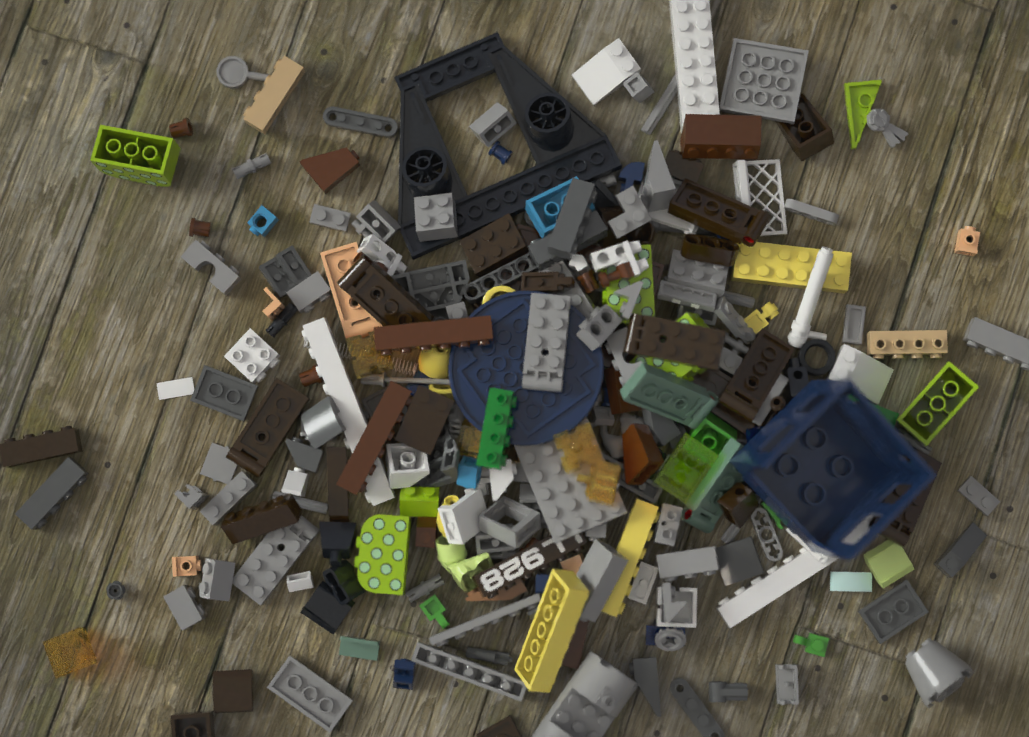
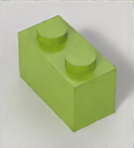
M439 487L401 488L399 499L400 516L437 517L438 508L440 507Z

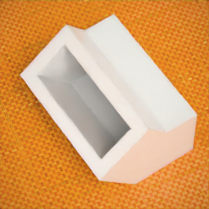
M573 254L569 261L571 269L577 270L580 275L591 270L583 255Z
M311 571L287 575L289 592L314 588Z

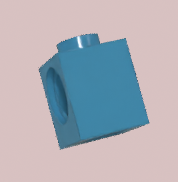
M261 205L247 223L251 226L249 230L257 237L260 234L265 237L278 222V218ZM260 219H266L267 221L263 227H258L257 222Z
M468 456L462 458L458 465L457 485L467 489H476L481 480L482 467L476 465L477 458Z

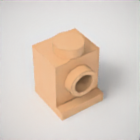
M965 226L964 229L961 228L957 234L954 253L975 256L978 252L980 232H977L976 228L971 226ZM967 237H971V238H972V242H971V243L967 242V240H966Z
M199 556L172 557L173 577L199 575V571H202L201 559L199 560ZM186 562L190 565L188 570H185L183 566Z

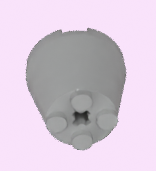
M928 638L921 644L922 648L917 652L913 650L906 655L905 665L922 702L927 708H931L933 706L932 702L940 703L959 689L965 681L964 678L966 676L970 678L974 674V670L939 642Z

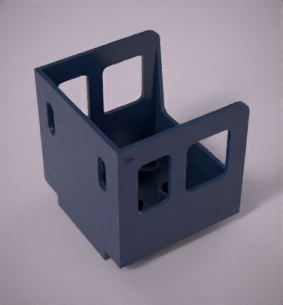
M811 380L783 410L777 413L729 461L741 473L742 479L793 534L799 536L812 552L847 561L856 557L937 476L851 380ZM847 395L854 397L858 402L852 401ZM901 455L907 456L911 461L904 459ZM898 485L912 486L896 503H881ZM867 516L881 517L856 543L842 542Z

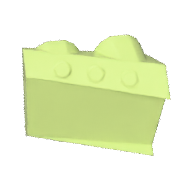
M889 539L864 554L865 563L877 583L883 589L914 570L903 547Z
M483 553L448 565L447 567L457 585L464 592H470L477 588L472 577L494 566L490 555Z

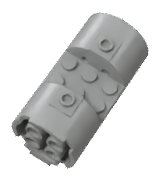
M590 651L531 737H602L639 684Z

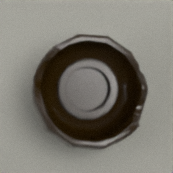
M647 222L624 236L629 243L639 241L640 245H650L654 241L656 232L654 225Z

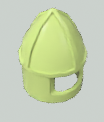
M442 535L435 540L438 554L437 559L451 574L447 567L448 565L466 560L468 552L465 543L448 544L447 538Z

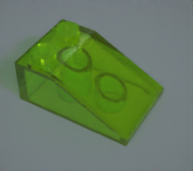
M685 432L653 482L686 504L719 455Z

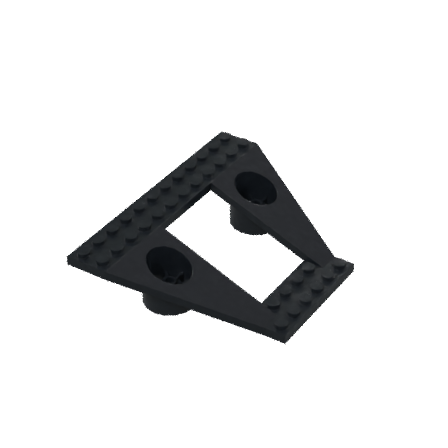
M498 32L394 77L401 92L398 224L401 226L399 230L413 260L467 237L508 213L511 216H515L526 211L525 205L527 200L576 176L579 180L592 182L622 169V164L607 135L507 49ZM496 73L536 166L467 195L426 102ZM564 115L565 119H561L558 117ZM442 168L441 173L436 172V170ZM417 178L420 179L418 183L413 180ZM452 193L456 203L458 237L420 242L416 233L414 197Z

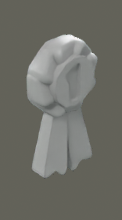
M873 109L867 115L868 127L872 131L882 132L891 148L899 144V140L905 141V136L908 135V132L891 124L890 115L884 109Z

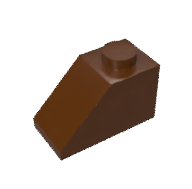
M417 517L415 547L436 548L437 517Z

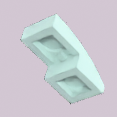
M830 571V591L872 592V572Z

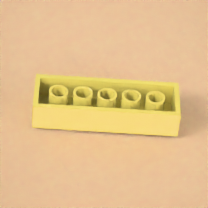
M756 242L752 247L746 246L743 243L741 245L738 244L739 250L735 264L732 266L731 281L806 289L820 249ZM833 251L834 255L822 291L845 294L849 287L852 253Z
M635 499L616 550L628 562L602 612L614 617L622 614L625 603H622L625 595L629 596L632 585H630L632 577L636 578L639 571L637 563L639 559L643 560L646 548L643 547L645 542L650 541L652 537V524L657 523L661 513L658 512L659 507L640 499Z
M552 569L514 670L529 691L550 693L559 668L562 666V661L568 650L572 635L575 632L577 622L581 617L584 604L588 599L589 590L573 571Z

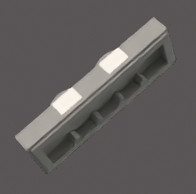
M661 280L657 299L714 312L717 293Z

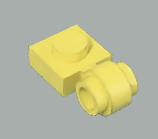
M769 301L761 308L762 314L756 309L744 319L748 327L752 328L755 334L759 333L762 328L769 324L765 318L772 320L779 314L778 308L774 303L772 304Z

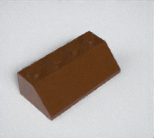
M685 114L680 139L682 158L757 160L761 147V116Z

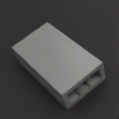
M597 539L594 540L576 574L589 590L588 599L579 618L584 622H587V620L596 622L628 562L611 545Z

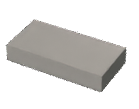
M846 305L842 343L862 345L866 306Z

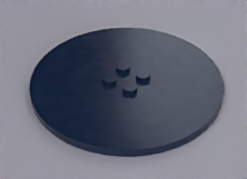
M539 291L509 292L482 304L469 317L491 315L494 342H490V345L478 346V343L470 344V347L459 348L458 345L451 347L449 355L448 376L453 397L463 415L479 431L482 432L489 389H503L515 393L517 405L516 408H512L511 416H514L513 427H509L508 435L511 436V445L534 446L545 444L571 432L588 416L594 407L603 383L604 359L601 345L592 351L576 335L580 330L579 325L586 318L577 308L571 305L562 392L522 389L531 293L549 294ZM547 350L542 352L543 356H547L549 354V351Z

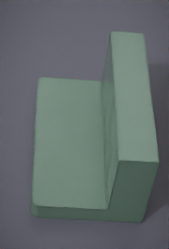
M345 635L340 636L339 655L378 660L381 641Z

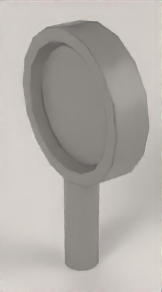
M228 56L222 59L217 66V77L220 83L230 89H237L243 86L248 79L265 81L269 75L249 71L246 62L237 56Z

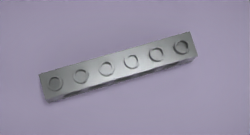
M420 641L417 643L411 659L412 662L521 702L527 688L520 678Z

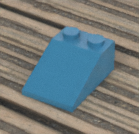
M572 179L526 201L525 210L541 238L546 237L549 232L554 230ZM591 203L590 209H592V211L595 210L593 203Z

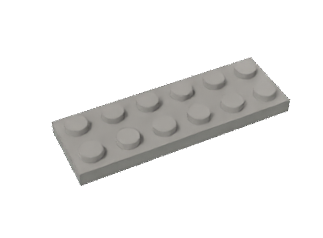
M539 593L430 636L431 645L442 646L449 642L448 638L454 636L455 640L466 636V631L473 629V632L483 629L485 623L491 621L493 625L503 621L502 616L507 614L510 617L521 613L520 609L527 607L528 610L539 606L538 602L541 601Z

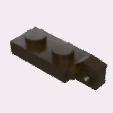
M522 273L521 291L555 293L563 292L564 288H575L573 277H565L564 273Z

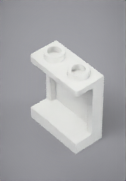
M466 488L464 490L465 496L452 505H442L438 508L448 544H464L480 532L479 515L487 509L481 488Z

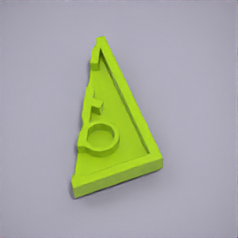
M881 80L844 84L851 150L857 148L861 139L863 129L867 123V115L870 113L876 99L878 89L882 83Z

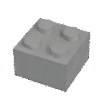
M452 193L414 197L416 233L420 242L458 237L456 203Z

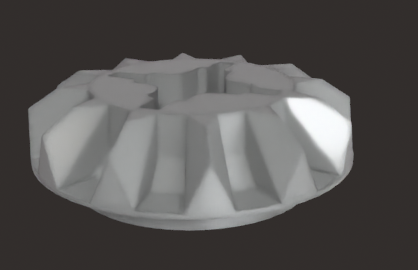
M667 626L666 630L660 629L659 633H655V644L664 651L679 650L686 643V634L683 633L682 629L677 630L676 626L672 629Z

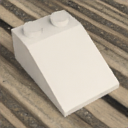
M618 38L574 72L572 77L594 106L623 86V82L637 71L640 73L641 68Z
M843 344L837 353L834 366L830 369L826 380H851L869 401L878 405L894 370L869 355Z

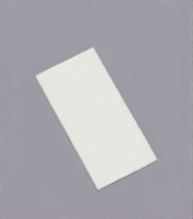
M189 377L157 383L159 400L193 394V378Z

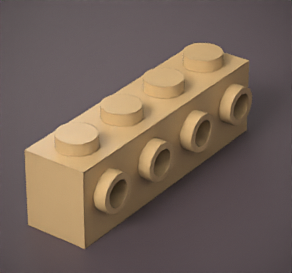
M285 55L276 62L272 75L269 74L267 76L262 91L259 90L256 93L253 105L247 107L243 115L245 116L244 121L263 134L267 133L306 72L303 66Z
M947 330L869 331L867 333V355L873 356L874 359H884V356H892V359H903L905 355H911V359H921L923 355H930V358L937 359L942 358V355L948 353Z

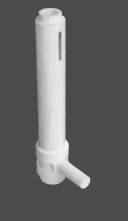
M822 247L818 251L799 311L791 325L792 331L788 334V344L801 348L806 343L807 338L822 340L827 338L825 333L810 331V323L834 255L832 253L833 250L828 247Z

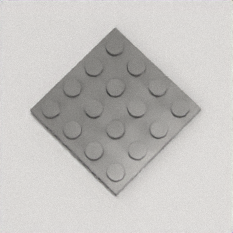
M734 38L719 111L738 115L761 116L762 119L794 124L809 50Z

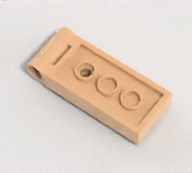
M357 242L320 253L347 343L374 335V327L382 326L360 304L353 306L352 302L354 299L341 289L337 283L353 265V259L358 254L359 246Z

